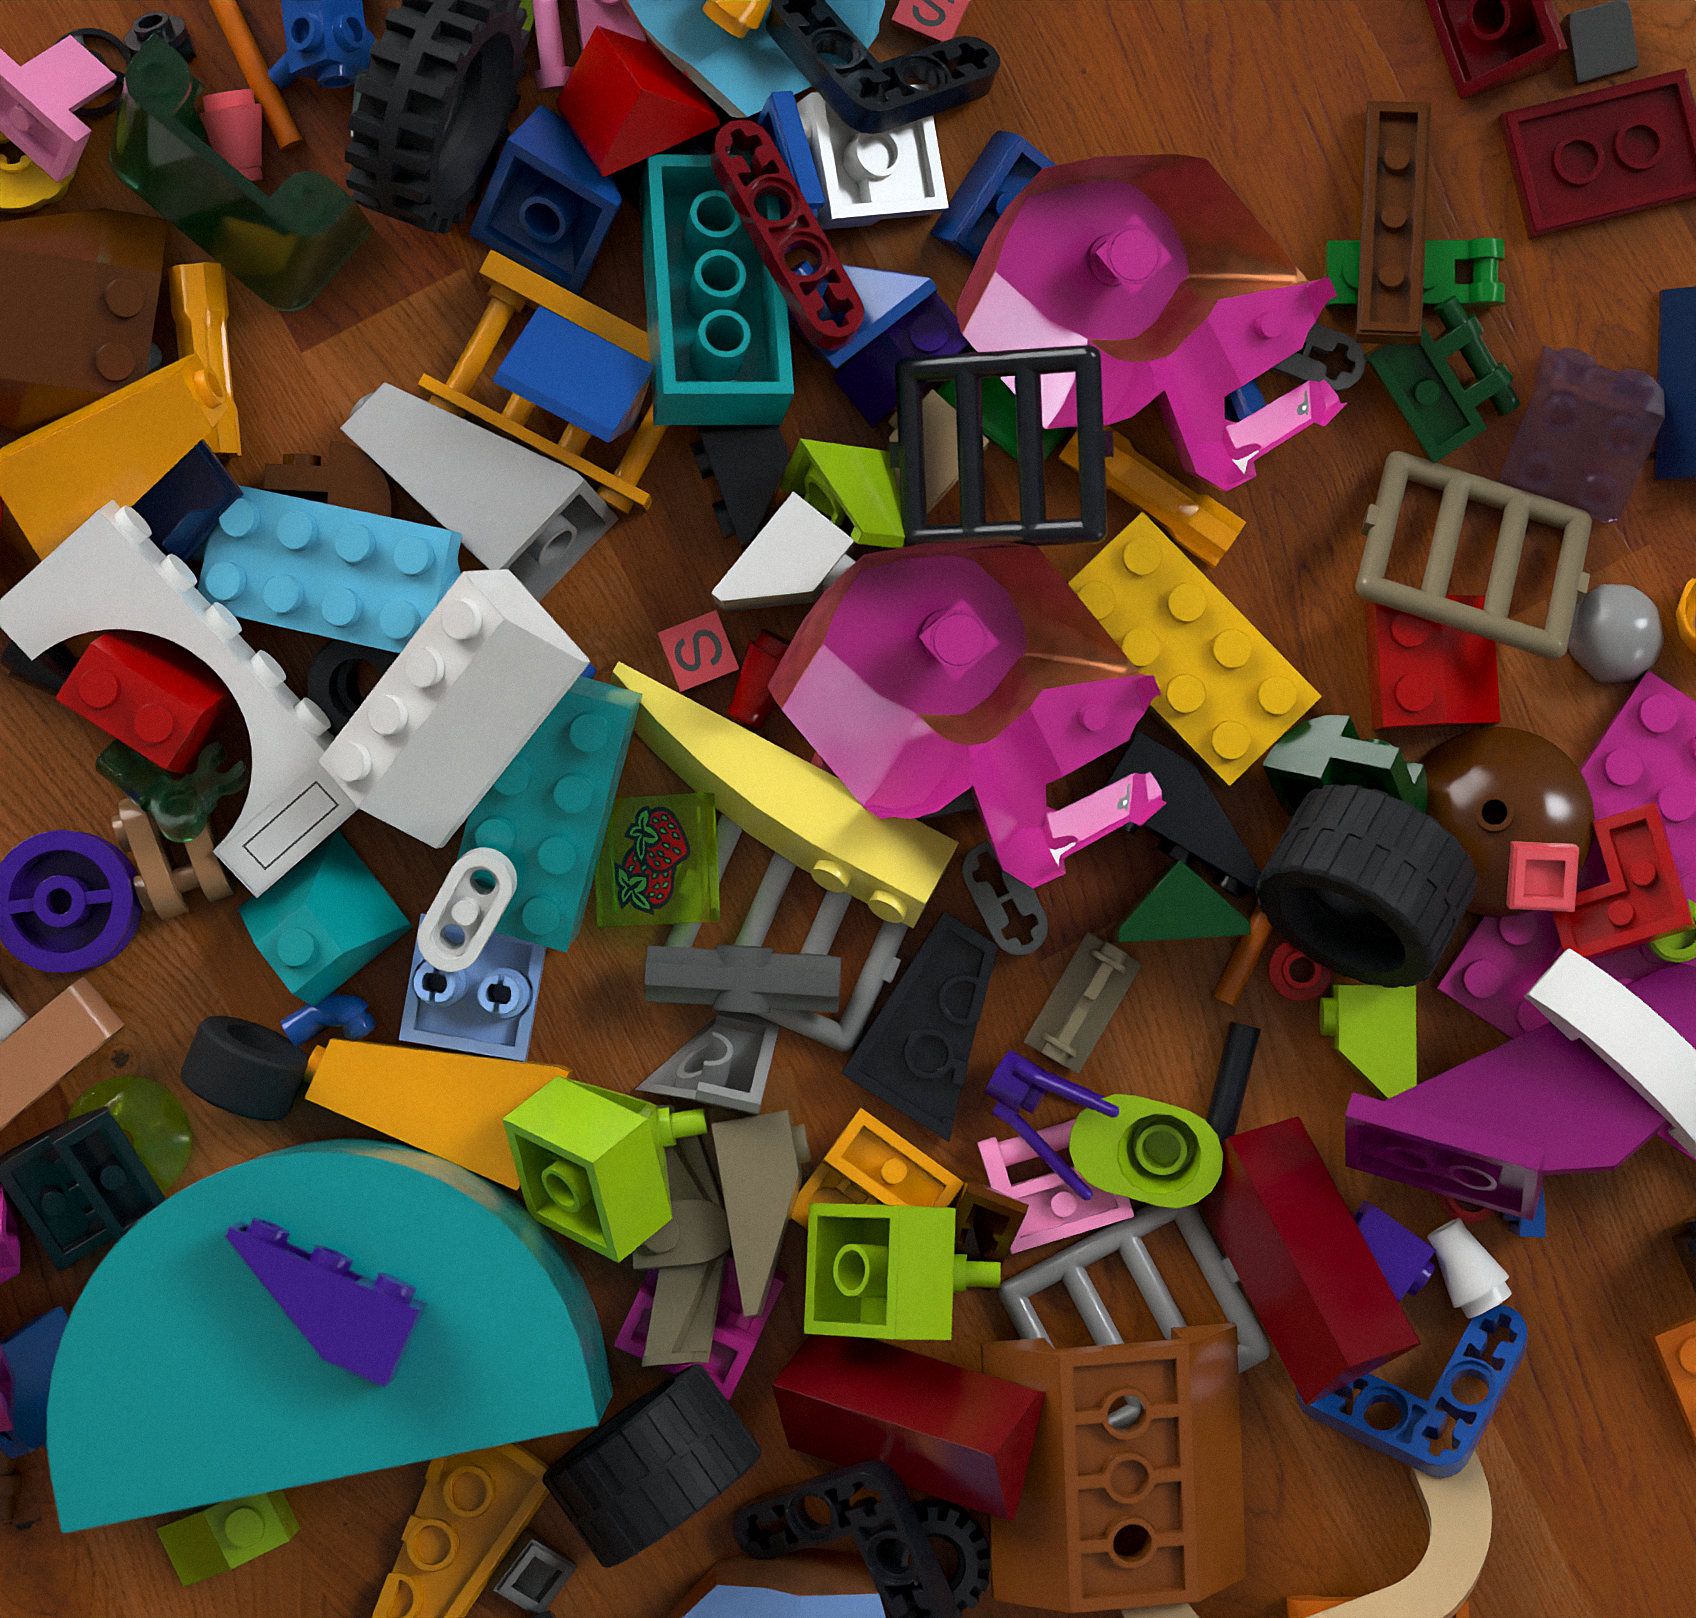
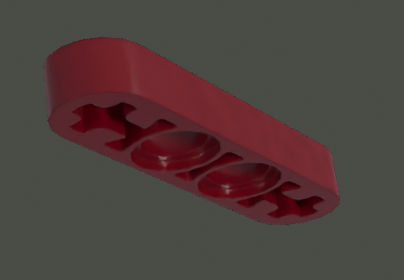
M741 119L727 123L721 127L716 135L711 151L710 162L716 177L807 339L815 346L825 350L833 351L845 348L853 342L863 321L864 307L861 298L769 134L762 126L753 121ZM732 144H737L742 151L751 149L754 151L750 163L751 170L742 156H734L732 158L729 156ZM752 171L756 179L747 186ZM767 194L776 195L787 204L789 215L782 220H767L756 211L755 199ZM793 249H805L813 253L817 258L819 270L811 275H798L786 265L784 255ZM826 283H829L827 284L824 295L821 298L817 290L822 288ZM824 302L831 313L843 312L846 315L840 328L837 327L833 320L822 322L819 319L824 308Z

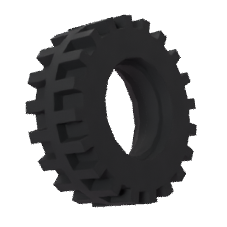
M402 0V5L399 9L391 7L385 17L386 31L381 41L374 40L369 51L373 59L367 76H360L356 91L361 93L357 111L350 114L348 129L354 131L353 141L345 150V162L353 165L346 177L347 188L355 190L352 200L356 204L435 234L437 232L446 234L450 232L452 223L459 225L465 219L467 204L476 205L481 197L482 182L485 177L491 178L497 166L495 157L501 144H506L510 134L507 125L511 112L518 109L521 95L516 94L518 83L526 74L527 60L522 59V52L529 43V31L522 29L528 16L526 9L519 7L521 0Z

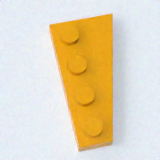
M516 1442L433 1458L424 1478L427 1479L416 1511L414 1515H410L401 1538L404 1542L392 1573L387 1575L371 1618H464L495 1570L549 1494V1490L542 1482V1478L550 1467Z

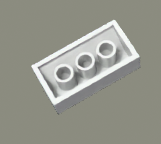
M509 569L463 571L318 762L357 808L434 848H442L591 661Z

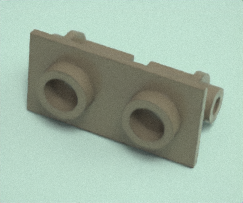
M1087 932L1023 1042L1079 1074L1141 968L1142 963L1128 956L1127 953L1112 944L1104 942Z

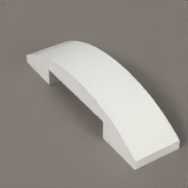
M1570 948L1565 950L1524 997L1571 1041L1581 1038L1672 1124L1667 1132L1696 1159V1050L1663 1018L1626 987Z

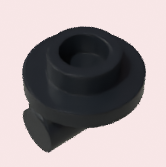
M163 11L149 12L137 18L132 24V29L128 31L124 38V43L136 75L197 58L193 39L190 33H188L184 20L175 15H168Z

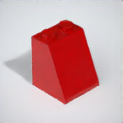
M110 629L91 642L55 697L57 701L165 770L187 775H194L238 706L235 697L219 675L190 650L158 635L127 629Z

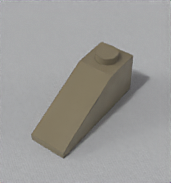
M788 1110L711 1124L743 1313L747 1319L762 1317L802 1183L800 1163L811 1162L805 1123L793 1125L792 1116Z

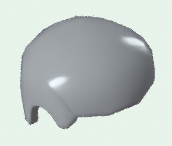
M1599 584L1589 590L1581 604H1576L1568 643V650L1573 660L1589 672L1595 681L1603 684L1632 683L1647 670H1652L1664 644L1662 617L1654 602L1642 591L1630 585Z

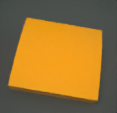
M860 1108L799 1190L790 1220L808 1233L809 1203L947 1208L964 1182L864 1109Z

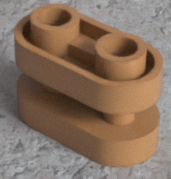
M193 774L166 784L170 803L154 808L148 795L142 792L120 800L118 802L119 815L111 817L112 827L124 853L133 852L141 874L133 877L138 899L146 913L156 910L162 920L188 912L189 903L186 892L200 886L211 903L237 893L233 872L213 852L221 838L205 795ZM176 827H179L191 863L178 868L164 833Z

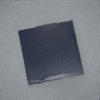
M202 439L131 508L149 525L152 535L148 538L166 557L169 554H173L185 563L219 524V517L238 498H241L244 493L205 440Z

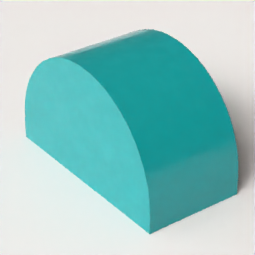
M337 1137L307 1141L273 1150L201 1179L168 1198L147 1214L113 1247L87 1283L74 1306L62 1335L52 1371L47 1405V1448L61 1532L63 1534L596 1426L599 1424L615 1391L599 1318L585 1281L567 1249L551 1228L537 1222L527 1211L525 1201L513 1191L498 1182L403 1141L375 1137ZM253 1217H258L288 1230L291 1234L287 1242L312 1253L315 1245H322L354 1260L350 1270L365 1277L376 1280L378 1273L382 1272L400 1278L415 1286L417 1289L413 1298L425 1302L427 1305L394 1380L387 1387H384L323 1360L227 1240L225 1235L230 1226L238 1222L249 1225Z

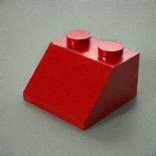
M1446 595L1447 599L1483 610L1485 596ZM1371 601L1364 605L1372 731L1501 723L1495 641Z

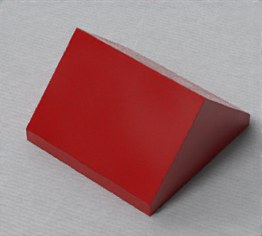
M597 25L559 94L556 105L559 113L602 177L720 125L716 112L697 86L690 81L691 78L685 70L683 73L686 76L676 69L652 44Z

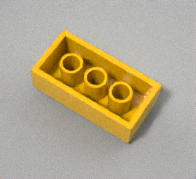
M1143 511L1068 582L1069 586L1136 669L1142 674L1154 675L1162 695L1156 696L1150 702L1146 711L1221 789L1229 787L1322 697Z

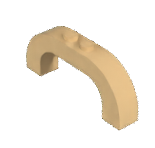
M1474 1450L1462 1471L1451 1477L1438 1478L1411 1467L1410 1478L1425 1512L1430 1536L1427 1551L1420 1564L1411 1574L1389 1587L1306 1618H1452L1470 1596L1480 1577L1491 1538V1497L1488 1482L1476 1451ZM1189 1603L1120 1609L1123 1618H1200Z

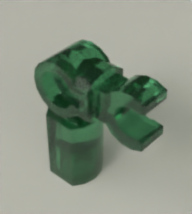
M117 738L98 755L95 764L96 771L143 811H151L162 833L166 838L174 842H187L199 836L206 826L207 816L218 806L216 800L222 795H232L240 791L248 783L251 776L246 764L241 760L228 772H215L218 765L227 758L223 745L218 741L209 744L201 752L198 758V769L191 775L185 773L177 782H173L172 777L153 761Z

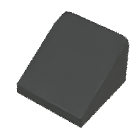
M1614 0L1567 14L1559 25L1568 48L1566 52L1576 85L1638 67L1632 15L1628 0Z
M526 1526L487 1583L493 1591L534 1615H538L547 1609L578 1565Z

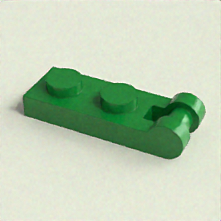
M1504 239L1425 240L1423 308H1435L1444 300L1455 295L1462 307H1496L1504 305L1505 284L1499 283L1498 262L1505 260ZM1360 240L1327 241L1325 244V278H1330L1337 294L1336 297L1326 303L1325 308H1357ZM1473 263L1472 284H1455V264Z

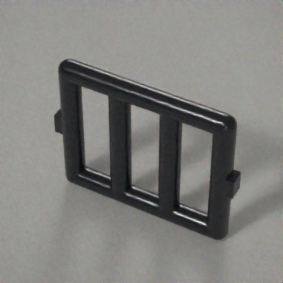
M1092 345L914 356L904 357L898 361L895 367L898 442H889L890 468H899L901 517L905 534V547L925 543L1011 542L1029 546L1096 544L1106 538L1108 527L1105 457H1114L1113 430H1104L1101 354L1096 347ZM1075 372L1081 518L1046 519L1041 374ZM1014 376L1020 521L986 522L981 378ZM955 380L960 523L927 525L922 382ZM994 545V546L976 547V548H969V549L1004 548V547H1020V546Z

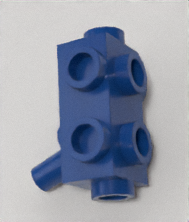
M281 0L287 52L268 72L269 77L277 86L287 89L299 76L317 80L318 86L322 88H342L352 85L356 81L355 76L369 70L370 60L372 59L369 51L375 37L366 28L362 0Z

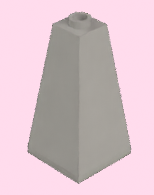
M386 382L375 392L362 397L353 407L350 419L340 428L444 528L463 533L461 544L489 570L509 569L538 603L619 519L576 471Z

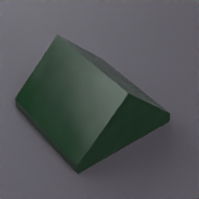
M1181 860L1169 862L1110 928V942L1251 935L1250 921Z

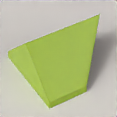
M800 439L785 470L779 488L786 493L792 494L794 491L796 494L805 495L804 500L816 510L831 516V522L837 527L842 525L845 515H847L854 525L850 537L857 544L903 548L905 534L901 517V502L894 468H890V451Z

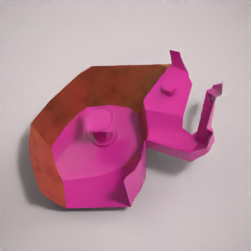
M1182 154L1100 156L1043 168L1008 204L990 232L958 301L957 318L962 335L977 352L1092 345L1096 347L1101 354L1104 425H1110L1134 416L1156 397L1184 472L1220 491L1227 492L1256 477L1254 465L1256 459L1314 422L1325 426L1347 404H1340L1337 393L1324 379L1320 382L1309 380L1238 423L1225 420L1224 397L1302 349L1308 331L1316 322L1322 308L1330 299L1336 297L1337 294L1329 277L1315 281L1306 279L1205 158ZM1075 372L1041 374L1043 427L1045 429L1077 427ZM1014 376L1000 377L1015 394Z
M1011 542L925 543L863 555L824 591L801 623L768 684L769 691L775 701L859 803L881 819L889 817L914 819L937 812L967 789H970L996 861L1004 871L1032 888L1066 874L1064 860L1072 853L1130 821L1141 826L1167 803L1162 800V790L1151 772H1148L1147 774L1133 773L1059 811L1046 806V784L1069 774L1128 741L1136 723L1145 714L1150 702L1156 696L1162 694L1154 675H1145L1136 669L1039 547ZM994 545L1020 546V547H1004V548L969 549V548L985 547V546H994Z

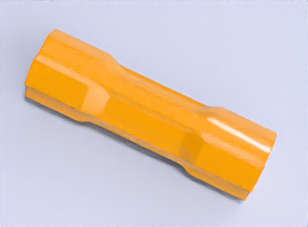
M209 262L180 264L168 268L171 313L176 324L179 360L196 352L204 367L211 368L220 378L226 393L225 402L229 407L215 427L203 439L219 460L240 457L242 454L238 409L233 399L227 333L229 309L225 267H221V263Z
M1104 425V430H1113L1114 457H1105L1106 489L1111 490L1139 511H1143L1149 518L1168 530L1176 543L1214 569L1247 522L1210 496L1192 491L1138 453L1127 438L1110 426ZM1076 431L1058 457V460L1079 474L1078 435Z

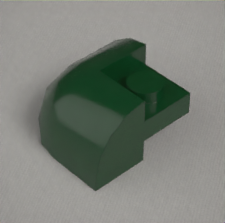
M1324 715L1301 722L1280 737L1262 765L1278 802L1289 817L1294 816L1302 800L1306 798L1309 792L1318 788L1322 789L1323 786L1336 784L1339 786L1357 785L1370 790L1375 789L1387 793L1396 799L1406 801L1424 814L1426 812L1427 777L1424 764L1405 761L1400 748L1394 747L1383 740H1360L1350 715Z

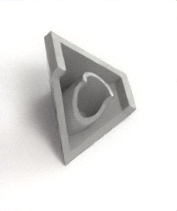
M718 1010L716 1017L635 1090L743 1115H759L780 1025L753 1014Z

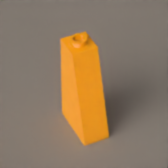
M196 352L39 428L0 449V496L41 562L112 499L120 508L124 505L132 507L215 427L229 407L225 402L226 393L220 378L211 368L204 367Z
M337 1037L330 1039L326 1048L317 1045L313 1050L303 1077V1081L310 1083L304 1099L518 1191L521 1185L502 1118L555 1077L561 1076L570 1079L573 1069L560 1064L535 1061L524 1062L495 1056L382 1042L351 1041L346 1038Z

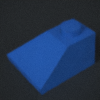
M540 105L507 139L469 234L519 265L579 296L584 289L623 199L612 175L602 177L565 120Z
M804 260L790 270L798 275H811L819 270V263L817 262L811 266L807 260ZM842 264L864 307L863 321L853 342L843 349L833 351L815 346L804 335L787 305L789 326L814 360L836 369L936 291L938 288L931 278L908 272ZM826 283L822 288L817 290L821 298L823 297L827 284L829 283ZM824 302V308L819 319L822 322L833 320L837 327L840 328L846 315L843 312L831 313Z

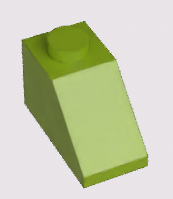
M1330 984V997H1324L1320 1000L1319 1022L1321 1035L1331 1036V1048L1384 1101L1417 1086L1416 985L1386 988L1375 984Z
M282 1489L203 1505L158 1527L156 1531L183 1587L236 1568L290 1541L301 1528Z

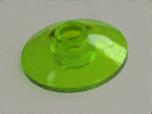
M137 1076L114 1077L88 1089L74 1104L66 1121L108 1106L120 1127L132 1134L134 1149L161 1191L165 1192L177 1181L184 1171L191 1152V1126L182 1104L176 1096L161 1084Z

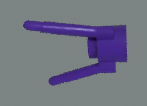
M1010 1050L1000 1062L985 1090V1094L998 1101L991 1114L1009 1124L1081 1199L1085 1201L1090 1200L1093 1196L1091 1189L1019 1115V1112L1024 1109L1033 1114L1048 1091L1111 1118L1119 1115V1108L1100 1099L1105 1096L1047 1072L1013 1050Z

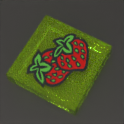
M714 793L615 798L595 872L597 927L720 921Z

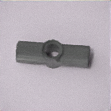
M649 945L645 965V1001H655V1003L713 1005L714 1010L745 1013H770L771 1008L838 1012L842 957L810 953H774V948L744 945H716V949Z

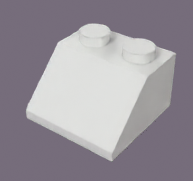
M793 491L711 592L715 604L725 612L814 603L823 591H826L856 562L851 558L854 554V540Z

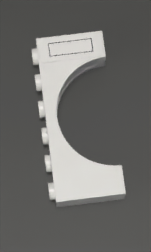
M112 499L0 599V627L31 660H34L42 652L63 640L90 631L105 629L142 631L158 635L190 650L219 675L230 689L243 713L252 747V774L243 810L235 825L223 836L213 852L251 893L258 898L359 809L318 762L335 740V737L327 730L331 727L330 721L313 701L308 698L300 701L285 685L283 681L286 680V674L273 657L263 650H259L256 653L239 635L242 631L239 622L226 607L218 602H214L211 605L194 587L197 579L190 568L173 554H169L166 557L148 538L152 535V531L146 521L131 507L124 505L120 508Z

